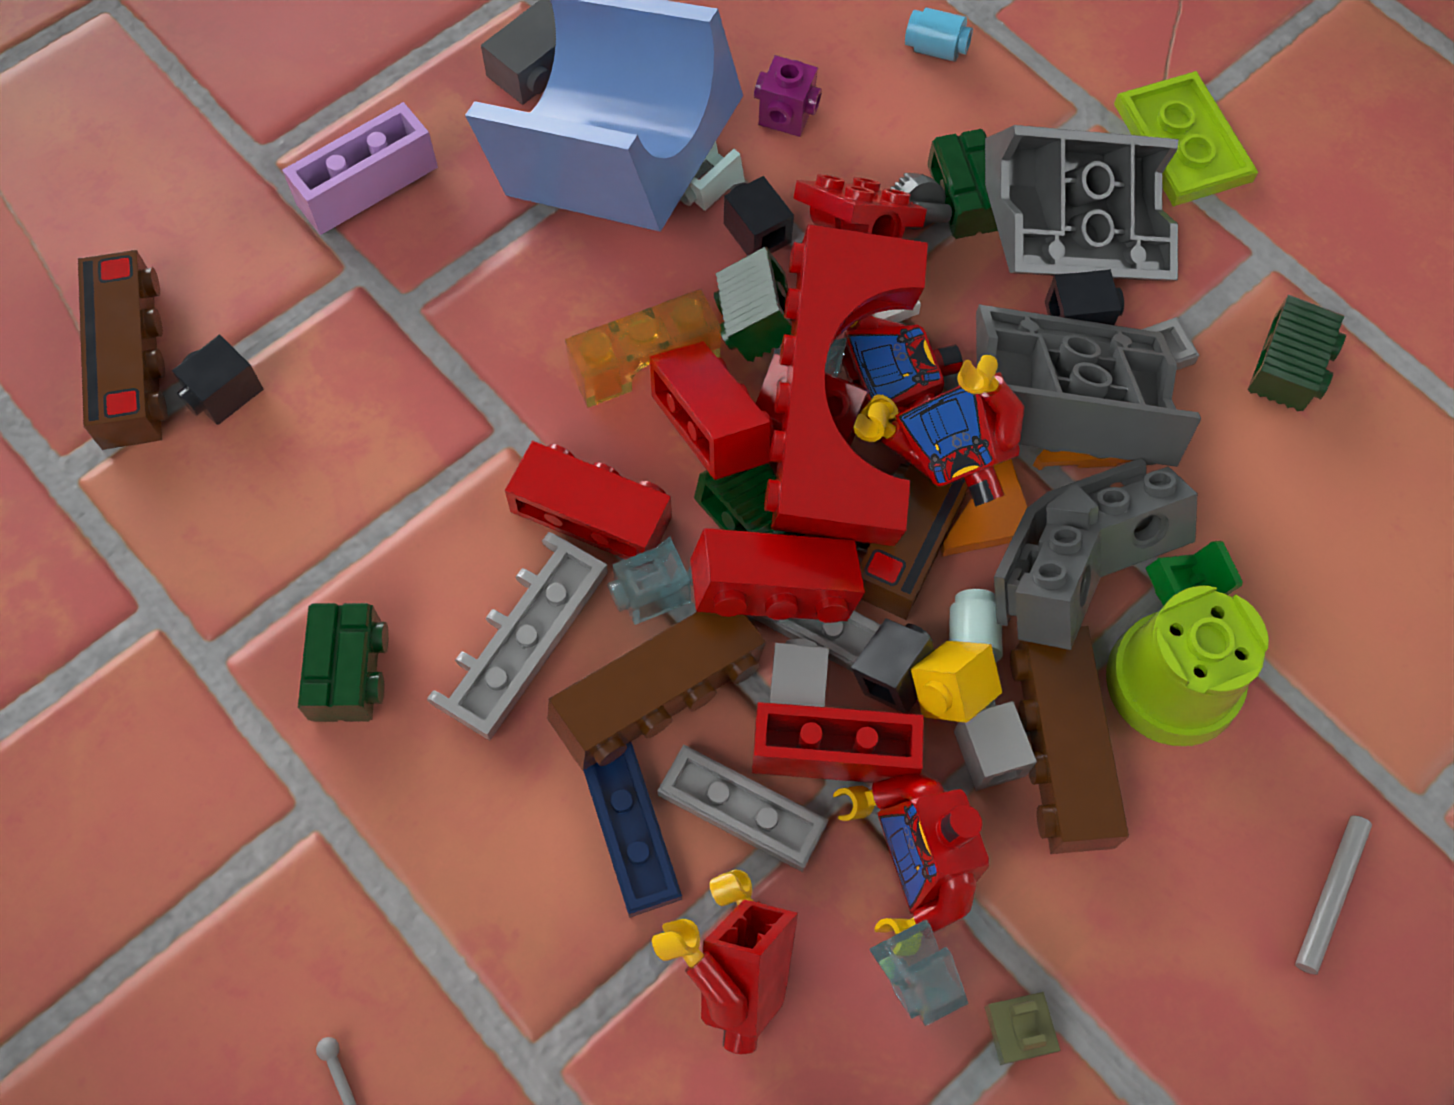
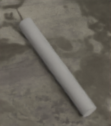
M1350 816L1295 962L1297 968L1309 974L1317 975L1372 828V823L1363 817Z

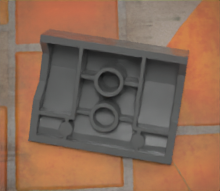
M1013 125L985 138V186L1009 272L1013 274L1054 276L1111 269L1114 279L1178 280V223L1162 210V173L1178 150V139Z
M979 304L976 311L977 365L983 355L994 356L998 362L996 373L1001 372L1004 381L1023 403L1025 409L1019 445L1040 447L1051 452L1068 451L1090 454L1101 459L1111 457L1134 461L1142 458L1146 465L1161 464L1178 467L1201 421V416L1199 412L1176 409L1172 401L1177 364L1163 333Z

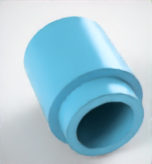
M927 7L923 11L914 9L907 25L905 45L914 47V52L955 62L959 54H967L973 28L967 27V17Z

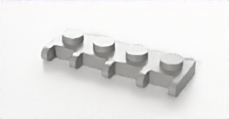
M551 532L546 534L542 543L554 553L538 576L524 568L516 575V580L528 588V590L507 617L492 609L485 618L498 631L479 658L475 659L461 651L455 659V662L468 671V673L450 698H447L442 693L433 690L427 698V701L434 707L489 741L608 573L607 564Z

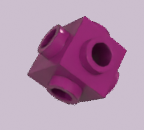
M775 55L768 72L761 71L755 85L754 98L760 100L758 125L801 137L809 115L816 114L821 100L822 88L816 87L818 67Z

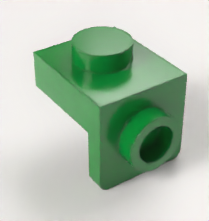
M1212 541L1192 555L1158 558L1145 568L1163 607L1174 595L1191 587H1216L1215 591L1229 595L1243 584L1241 576L1223 541Z

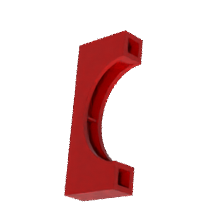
M808 224L802 243H793L789 273L797 274L796 289H788L784 318L793 320L791 335L784 334L779 359L780 365L788 366L786 382L778 383L774 407L775 413L783 414L781 431H773L769 461L778 462L776 480H768L764 502V511L773 512L771 530L895 546L907 530L910 480L897 478L874 468L856 454L844 440L833 421L828 407L825 392V365L828 351L832 344L848 327L857 321L878 312L914 309L925 288L928 242Z

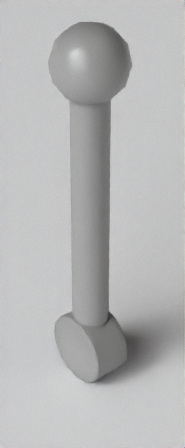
M333 1037L323 1038L317 1044V1056L327 1062L343 1105H357L337 1057L340 1049L339 1043Z

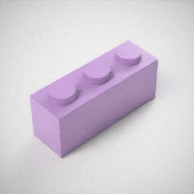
M402 102L282 171L296 205L316 231L322 235L435 170L438 166L428 130L407 105Z

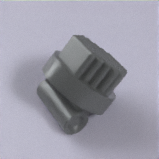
M904 173V177L899 178L900 182H895V186L890 187V189L911 194L909 202L927 208L923 228L933 222L948 223L950 221L952 208L950 205L945 204V191L931 177L924 174ZM907 227L913 230L922 229V227Z

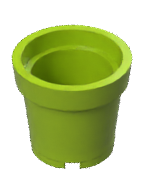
M1191 587L1174 595L1159 612L1143 617L1120 636L1108 657L1106 682L1115 708L1133 729L1145 737L1162 744L1193 746L1217 737L1231 724L1245 702L1248 686L1263 668L1265 652L1268 650L1269 642L1268 632L1261 616L1245 599L1236 594L1230 597L1215 591L1216 587ZM1170 630H1179L1180 636H1174ZM1194 668L1201 669L1204 673V678L1197 677L1194 674Z

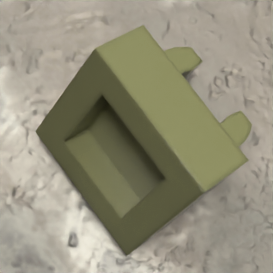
M1044 992L991 1003L985 1006L1000 1066L1061 1051Z

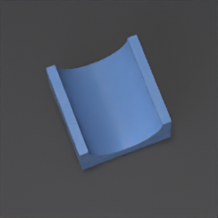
M550 0L556 27L555 56L548 84L537 105L529 113L474 102L465 116L506 196L661 232L743 97L719 11L717 8L668 0Z

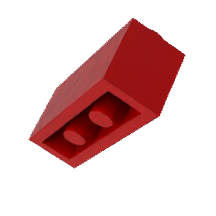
M704 341L649 356L651 396L714 480L770 463V440H772L774 431L770 415L765 410L761 411L750 398L746 386L735 380L728 371L725 361L721 357H716Z
M533 440L504 490L511 513L645 568L648 567L672 519L671 496L667 495L658 485L649 481L637 483L620 476L618 471L607 464L600 462L590 464L575 458L569 450L556 444L545 446Z
M704 528L690 558L696 612L717 613L725 617L752 615L767 616L774 620L798 618L814 619L823 623L847 622L865 593L855 540Z
M758 702L752 773L876 783L908 774L920 775L923 767L924 715Z

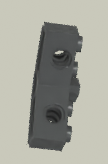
M1142 458L1047 492L1026 509L994 575L997 624L1008 626L1011 617L1017 616L1018 640L1071 650L1101 577L1195 542L1198 493L1169 466L1146 474V462ZM1121 482L1124 485L1120 488L1110 487V485Z

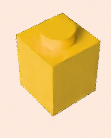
M946 641L911 668L921 713L925 718L967 723L1002 693L991 644Z

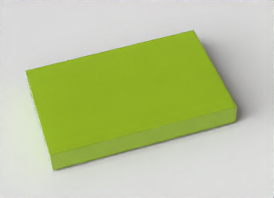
M1197 71L1117 94L1114 105L1131 135L1178 139V150L1162 173V188L1172 206L1254 182L1258 170Z

